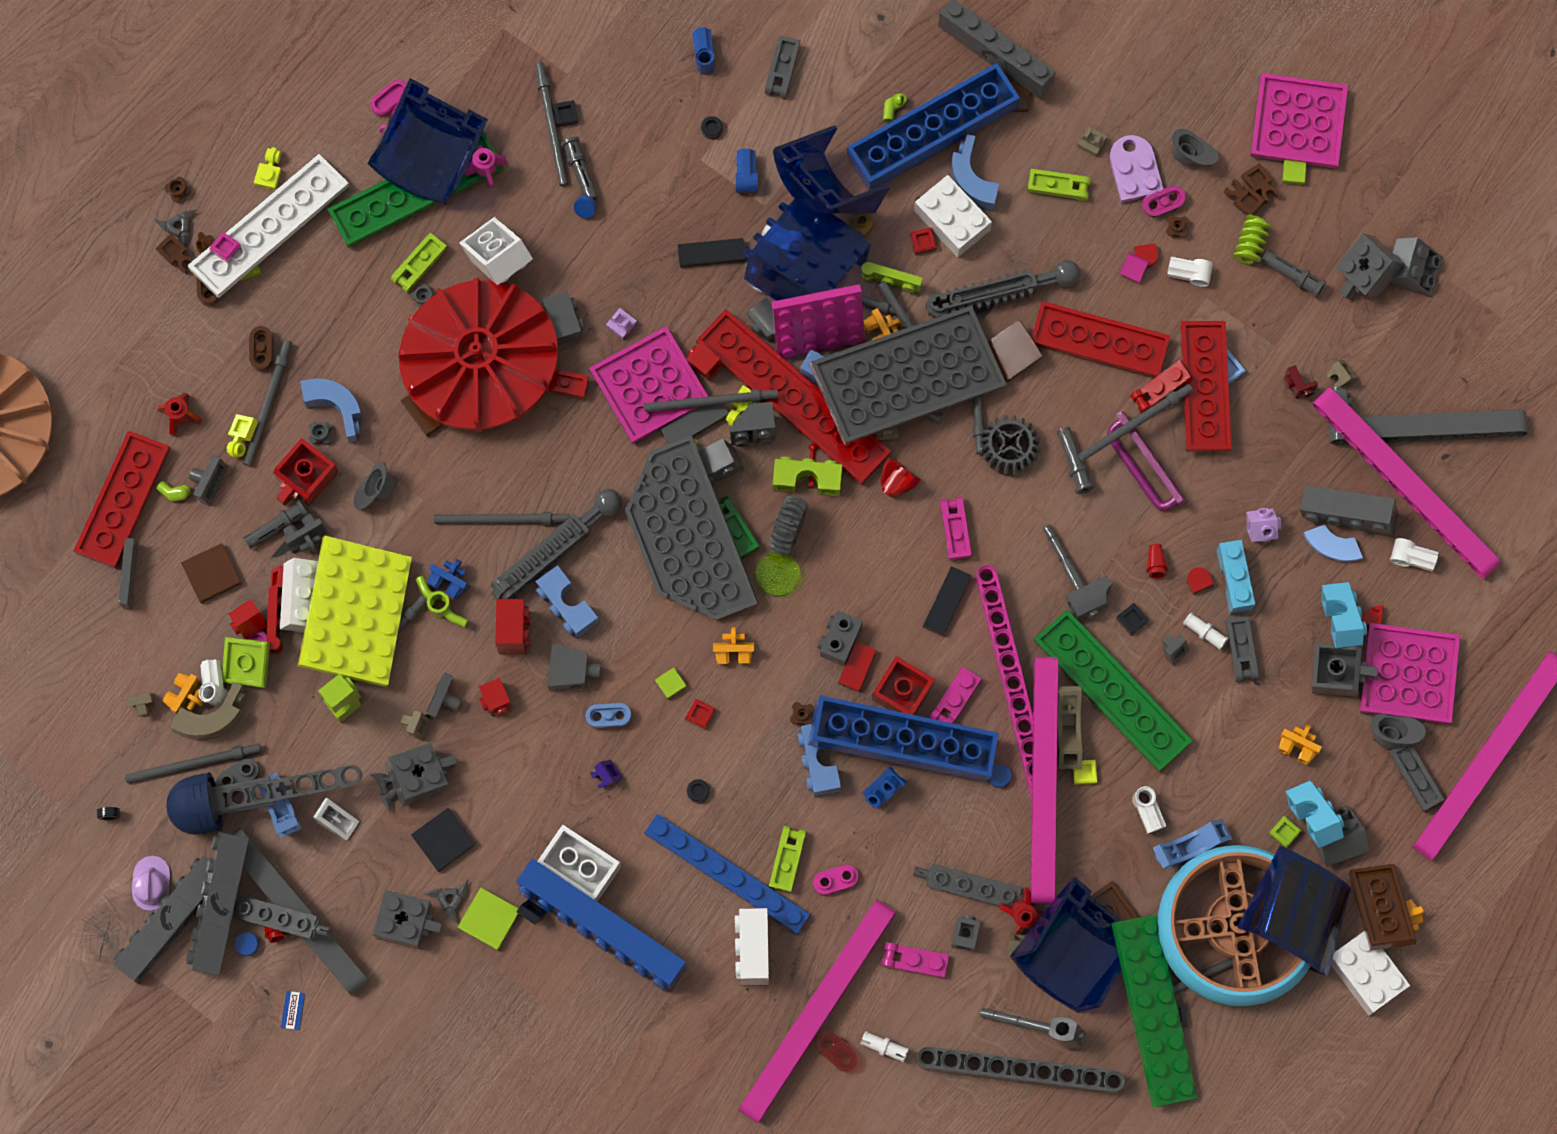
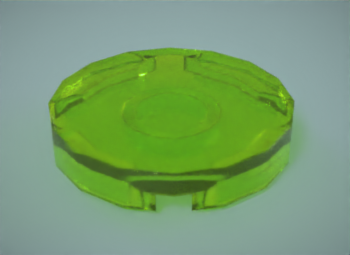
M771 552L758 562L755 570L756 582L759 588L767 595L782 597L792 593L800 580V568L790 555L785 556Z

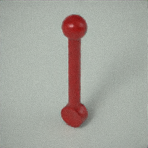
M812 443L809 445V450L811 451L810 459L815 460L817 446ZM812 472L811 476H809V488H813L814 478L812 477Z

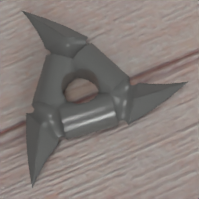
M197 209L181 212L180 215L174 216L168 222L156 219L155 221L165 232L168 231L170 234L180 238L182 245L185 247L189 237L188 218ZM177 223H182L180 229H176L174 226Z
M384 773L368 774L377 781H380L381 799L390 812L391 799L397 796L395 789L389 791L386 788L388 784H392L390 776Z
M468 880L459 889L439 888L424 895L438 897V901L443 910H445V914L458 923L455 910H457L463 897L466 895ZM450 895L455 898L452 903L446 902V898Z

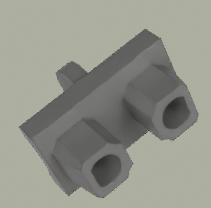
M308 514L302 519L305 527L297 531L294 525H289L283 529L286 537L284 540L292 553L299 549L303 552L308 548H311L313 553L316 552L315 544L322 541L320 537L327 533L319 518L316 519L312 514Z

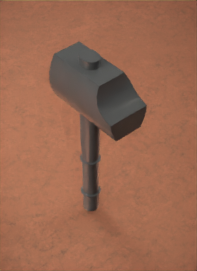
M830 264L786 299L809 294L810 291L837 270ZM765 298L756 304L747 313V316L753 323L751 328L757 335L761 333L767 341L775 340L772 304Z
M1051 525L1045 526L1043 530L1048 541H1050L1059 558V562H1061L1075 590L1066 595V602L1073 616L1078 621L1087 616L1090 618L1096 617L1100 614V610L1107 607L1106 596L1111 591L1112 586L1109 578L1104 576L1085 586L1057 538L1058 535L1055 534Z
M982 1008L980 1012V1017L991 1019L992 1021H1000L1016 1025L1017 1027L1021 1026L1048 1033L1056 1042L1068 1050L1081 1047L1082 1041L1085 1039V1031L1075 1021L1066 1017L1052 1018L1051 1024L985 1008Z

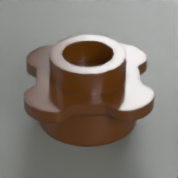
M176 177L165 185V191L170 193L171 199L174 202H179L181 197L191 193L190 187L185 185L182 177Z
M1170 215L1167 218L1169 223L1166 229L1167 235L1186 237L1188 234L1186 226L1189 223V219L1185 216L1178 218Z
M200 232L196 247L199 252L203 253L215 242V239L211 235L205 236L203 232Z
M795 702L792 705L793 715L790 717L791 723L800 725L812 724L811 715L814 712V706L811 704L801 705L799 702Z

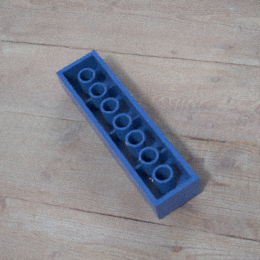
M995 63L847 147V157L870 192L964 139L967 134L971 135L1019 107L1020 97L998 63Z
M820 695L815 703L808 745L987 782L992 776L999 733Z
M533 858L516 880L519 887L518 890L522 896L530 901L533 898L537 900L541 909L549 914L552 911L556 913L558 920L566 926L574 925L578 934L586 939H589V937L593 938L596 946L603 951L608 952V950L614 952L615 958L624 965L630 963L633 965L634 971L643 978H646L647 975L651 977L652 981H654L653 984L659 989L665 991L667 988L672 991L686 971L687 966L683 959Z

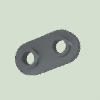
M243 759L220 773L216 779V786L224 785V780L228 778L231 779L230 784L257 779L260 773L259 766L252 759ZM246 766L251 767L249 773H243V769Z

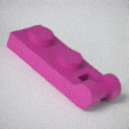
M956 497L955 500L951 501L941 499L940 508L949 560L971 558L972 554L963 498ZM957 509V513L949 514V510Z
M962 666L929 718L954 723L982 678ZM943 710L950 713L948 718L941 714Z
M885 943L884 950L886 953L885 958L881 962L882 967L945 979L948 954ZM895 953L902 954L900 962L894 961Z

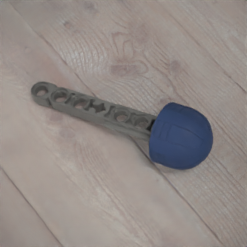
M356 765L337 767L336 770L326 769L270 780L269 776L222 786H216L214 777L210 772L184 778L173 786L167 797V814L173 825L182 832L188 834L213 833L221 831L222 815L271 806L275 805L277 800L334 790L338 786L340 788L354 786L361 781L362 771ZM348 769H354L358 774L354 782H349L345 778V772ZM326 773L332 774L335 778L332 786H326L322 781ZM302 778H309L312 781V788L305 791L300 787ZM292 779H295V788L287 790L286 795H283L282 791H278L281 782L288 786L294 784ZM258 786H262L267 790V796L264 799H258L255 796V789ZM235 791L244 793L245 799L240 804L235 803L232 799Z

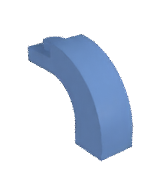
M967 134L966 140L960 143L958 153L953 152L951 165L952 179L980 209L993 212L999 184L982 180L972 171L970 160L975 144V136Z
M328 379L300 381L306 408L317 406L334 407L343 415L349 443L358 442L357 434H361L359 422L356 420H362L363 417L359 405L351 392L341 384Z
M278 772L269 775L270 780L280 778ZM281 782L278 791H282L283 795H286V789L283 782ZM258 786L264 799L267 796V790L262 786ZM290 798L277 800L275 805L267 806L274 829L280 838L302 829Z
M1223 819L1212 821L1181 838L1161 843L1153 847V850L1162 868L1171 869L1187 863L1199 854L1226 844L1232 840V837Z

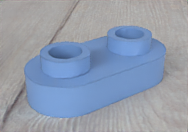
M623 703L595 704L587 709L585 717L588 725L592 728L624 727L631 720V711ZM618 713H623L624 718L617 719L616 715ZM595 714L602 716L599 721L593 719Z

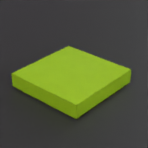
M225 637L222 668L223 683L233 684V682H236L240 685L266 687L270 642Z
M480 887L457 928L498 951L519 915L517 913L518 908Z

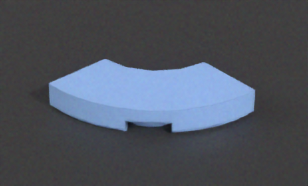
M1326 525L1303 533L1308 544L1320 555H1324L1337 562H1355L1363 559L1354 537L1347 539L1337 537L1328 530Z

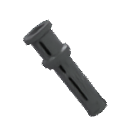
M574 136L565 139L560 144L565 149L568 157L567 163L573 167L583 195L597 200L598 195L585 165L586 155L582 153L579 146V137Z
M1270 250L1266 251L1261 260L1262 263L1296 282L1298 288H1304L1311 292L1315 298L1318 297L1326 284L1324 279L1322 281L1311 275L1309 270L1303 271Z
M1064 427L1066 437L1062 429L1057 431V435L1071 468L1069 476L1074 479L1076 494H1084L1093 490L1095 485L1091 483L1088 476V466L1083 464L1078 457L1079 452L1071 433V428Z
M297 500L294 506L285 511L281 510L279 516L244 536L243 539L251 550L282 529L298 522L308 513L300 500Z

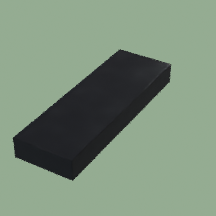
M743 238L678 244L680 267L745 261Z
M951 566L923 624V628L944 636L972 575Z

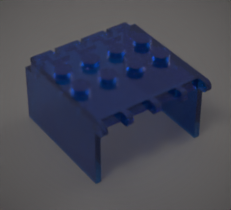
M792 189L790 195L795 199L789 206L783 202L778 206L783 213L777 221L770 217L766 220V224L771 227L764 236L759 233L753 236L754 240L758 242L752 250L746 246L742 249V253L749 257L744 280L776 301L833 290L846 276L845 272L848 273L855 264L862 268V265L868 260L871 244L864 240V234L796 189Z

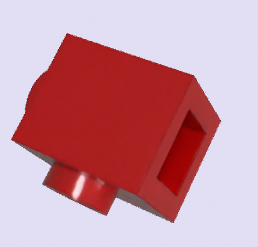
M702 342L698 346H693L687 354L686 359L689 365L708 381L723 366L721 359Z
M251 599L228 613L233 621L230 623V626L236 635L241 633L244 639H249L267 627L266 620Z
M500 678L479 686L483 696L479 699L484 711L489 710L491 716L495 714L496 716L503 715L509 711L508 708L512 707Z

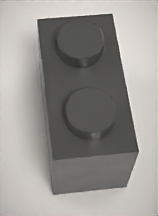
M568 291L542 299L545 311L555 329L558 346L581 339V331L585 329L581 317L577 318L575 310H578L575 298H570Z

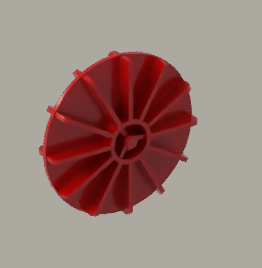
M474 277L473 281L459 283L442 291L440 288L437 289V294L427 300L413 316L410 315L408 318L409 323L401 340L398 352L399 368L402 381L409 396L425 414L443 426L447 425L464 430H477L480 433L484 429L499 427L515 419L517 421L521 420V416L535 406L544 394L548 393L557 367L558 341L547 312L532 296L519 289L515 284L510 285L502 282L497 285L491 280H480L479 277Z

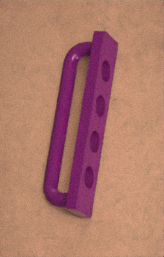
M1120 411L1116 414L1119 419L1110 425L1107 435L1131 421L1125 412ZM1136 428L1128 433L1173 497L1163 502L1159 499L1119 440L1111 443L1123 463L1157 509L1169 510L1177 504L1184 506L1188 503Z

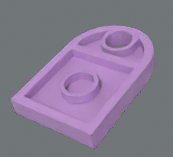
M1128 135L1118 139L1111 148L1109 159L1120 203L1144 199L1147 195L1163 189L1151 145L1145 139L1135 135ZM1131 143L1135 146V150L1127 152L1124 150L1123 145Z

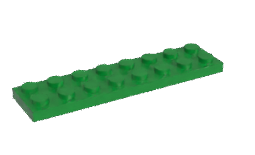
M482 131L328 208V212L347 247L349 248L487 179L485 176L478 175L477 172L469 176H465L464 168L473 160L477 146L481 145L482 148H487L496 154L485 132ZM496 166V170L491 176L503 171L504 166Z
M1068 610L1034 638V642L1048 657H1058V667L1076 686H1081L1084 695L1158 772L1192 743L1193 740Z
M1157 914L1111 923L1152 1108L1196 1099V1089L1169 968L1159 940Z

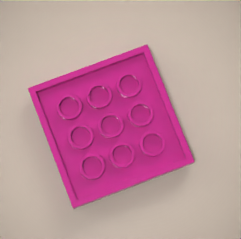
M1261 73L1250 157L1277 161L1289 160L1303 162L1306 165L1337 169L1348 85Z
M860 284L771 302L776 350L783 358L789 359L794 356L808 354L810 350L815 352L828 349L834 350L838 347L853 346L865 342Z
M667 326L589 368L590 373L632 444L698 408L690 407L645 412L644 403L708 397Z
M1369 623L1365 662L1366 666L1377 667L1378 673L1377 680L1365 679V683H1362L1360 713L1388 714L1410 717L1418 721L1450 725L1453 716L1460 635Z

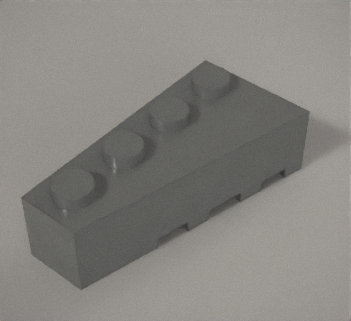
M723 438L699 451L712 484L744 470L734 447Z
M1305 485L1300 511L1302 517L1311 522L1321 521L1391 538L1394 537L1398 518L1395 498Z

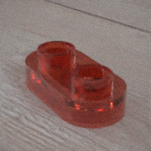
M824 1032L818 1037V1051L839 1071L849 1072L855 1068L857 1064L856 1053L836 1034ZM831 1041L833 1046L827 1049L824 1047V1042ZM844 1056L850 1059V1062L846 1065L841 1062V1058Z

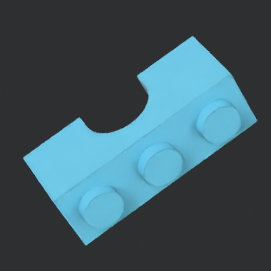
M1242 540L1219 543L1216 551L1220 570L1225 575V594L1229 613L1232 615L1250 612L1255 606Z
M1349 582L1322 585L1321 602L1326 617L1332 616L1331 635L1335 647L1363 645V635H1367L1366 623L1361 621L1362 612L1360 606H1356V592L1351 590Z
M1308 781L1286 791L1289 808L1299 821L1302 819L1306 820L1308 833L1318 848L1344 838L1342 831L1344 822L1339 814L1336 815L1334 813L1331 802L1325 801L1319 787L1316 788L1311 781Z

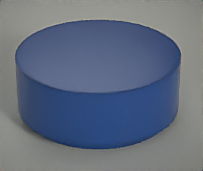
M580 196L574 203L575 213L582 218L592 217L597 209L595 200L590 196Z
M994 765L992 776L988 781L995 788L1006 787L1010 782L1011 772L1005 765Z
M244 932L237 936L235 949L240 955L252 956L258 950V939L252 933Z

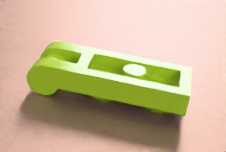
M1031 169L1027 192L1072 198L1084 202L1088 201L1089 198L1087 189L1090 187L1091 178ZM1073 184L1078 185L1079 190L1072 189Z
M429 233L393 273L391 280L395 284L399 283L403 286L402 289L405 292L410 293L416 283L448 249L447 245L432 233ZM406 272L412 275L409 279L404 277Z
M871 262L864 263L861 268V278L865 282L876 280L882 283L886 281L889 287L897 286L908 293H920L923 282L922 277Z
M783 827L769 888L792 892L805 840V830L799 829V831L791 830V827ZM788 838L797 840L796 845L787 844Z

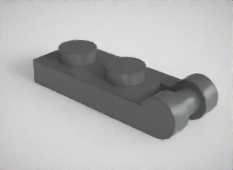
M779 36L765 87L766 94L771 95L775 93L779 94V97H787L801 40ZM775 79L783 81L782 86L775 85Z
M1249 616L1226 619L1225 623L1235 682L1243 681L1244 678L1258 679L1259 674ZM1248 663L1249 669L1242 670L1241 664Z

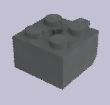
M1363 233L1336 267L1346 277V283L1340 290V293L1348 299H1352L1356 293L1361 292L1365 296L1375 298L1382 293L1404 263L1375 236Z
M1315 643L1312 679L1313 694L1358 697L1359 683H1365V679L1377 680L1378 668L1366 666V662L1361 661V647L1336 648L1335 644ZM1334 667H1339V673H1334Z
M429 743L388 757L385 767L400 804L403 807L445 791L448 785L445 775H447L446 770L454 768L456 761L453 755L442 759L440 755L436 756L432 744Z
M385 890L373 936L378 940L420 949L423 936L428 937L429 932L441 935L443 924L432 921L433 916L429 915L432 906L430 901ZM405 915L407 921H403L401 925L398 918H402Z

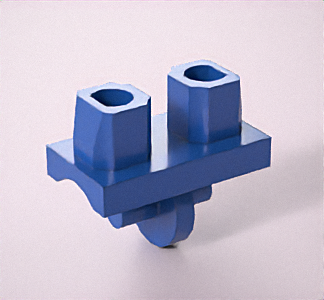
M456 559L453 564L446 561L444 567L449 569V572L434 564L430 566L429 570L432 572L427 583L439 589L445 579L448 580L451 584L445 593L456 600L464 590L468 591L470 588L468 583L455 577L456 574L464 577L466 573L465 570L460 568L462 561Z
M890 766L862 794L873 808L877 807L879 809L907 781L901 778Z

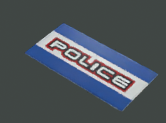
M286 991L281 1028L299 1030L305 993Z

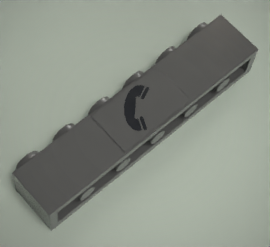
M951 0L939 13L940 28L992 65L998 63L1007 76L1041 99L1054 85L1056 71L956 0Z
M218 831L217 836H214L212 839L211 849L214 850L213 857L208 859L206 872L209 875L207 882H203L201 895H204L202 905H198L196 918H199L197 927L193 928L191 941H194L192 950L188 951L186 964H189L188 968L193 971L214 975L220 974L249 838L245 836Z
M204 855L201 859L197 858L191 864V871L186 877L182 876L176 882V889L171 895L167 894L161 900V907L156 913L152 912L144 922L146 925L141 931L137 930L131 936L130 944L125 949L122 948L115 955V962L113 964L137 984H139L194 918L198 905H202L204 895H201L203 882H207L209 875L206 872L208 859Z

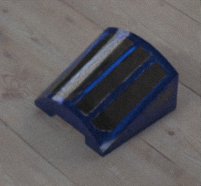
M1280 845L1240 920L1238 928L1272 942L1311 966L1309 971L1328 977L1351 888L1330 871Z

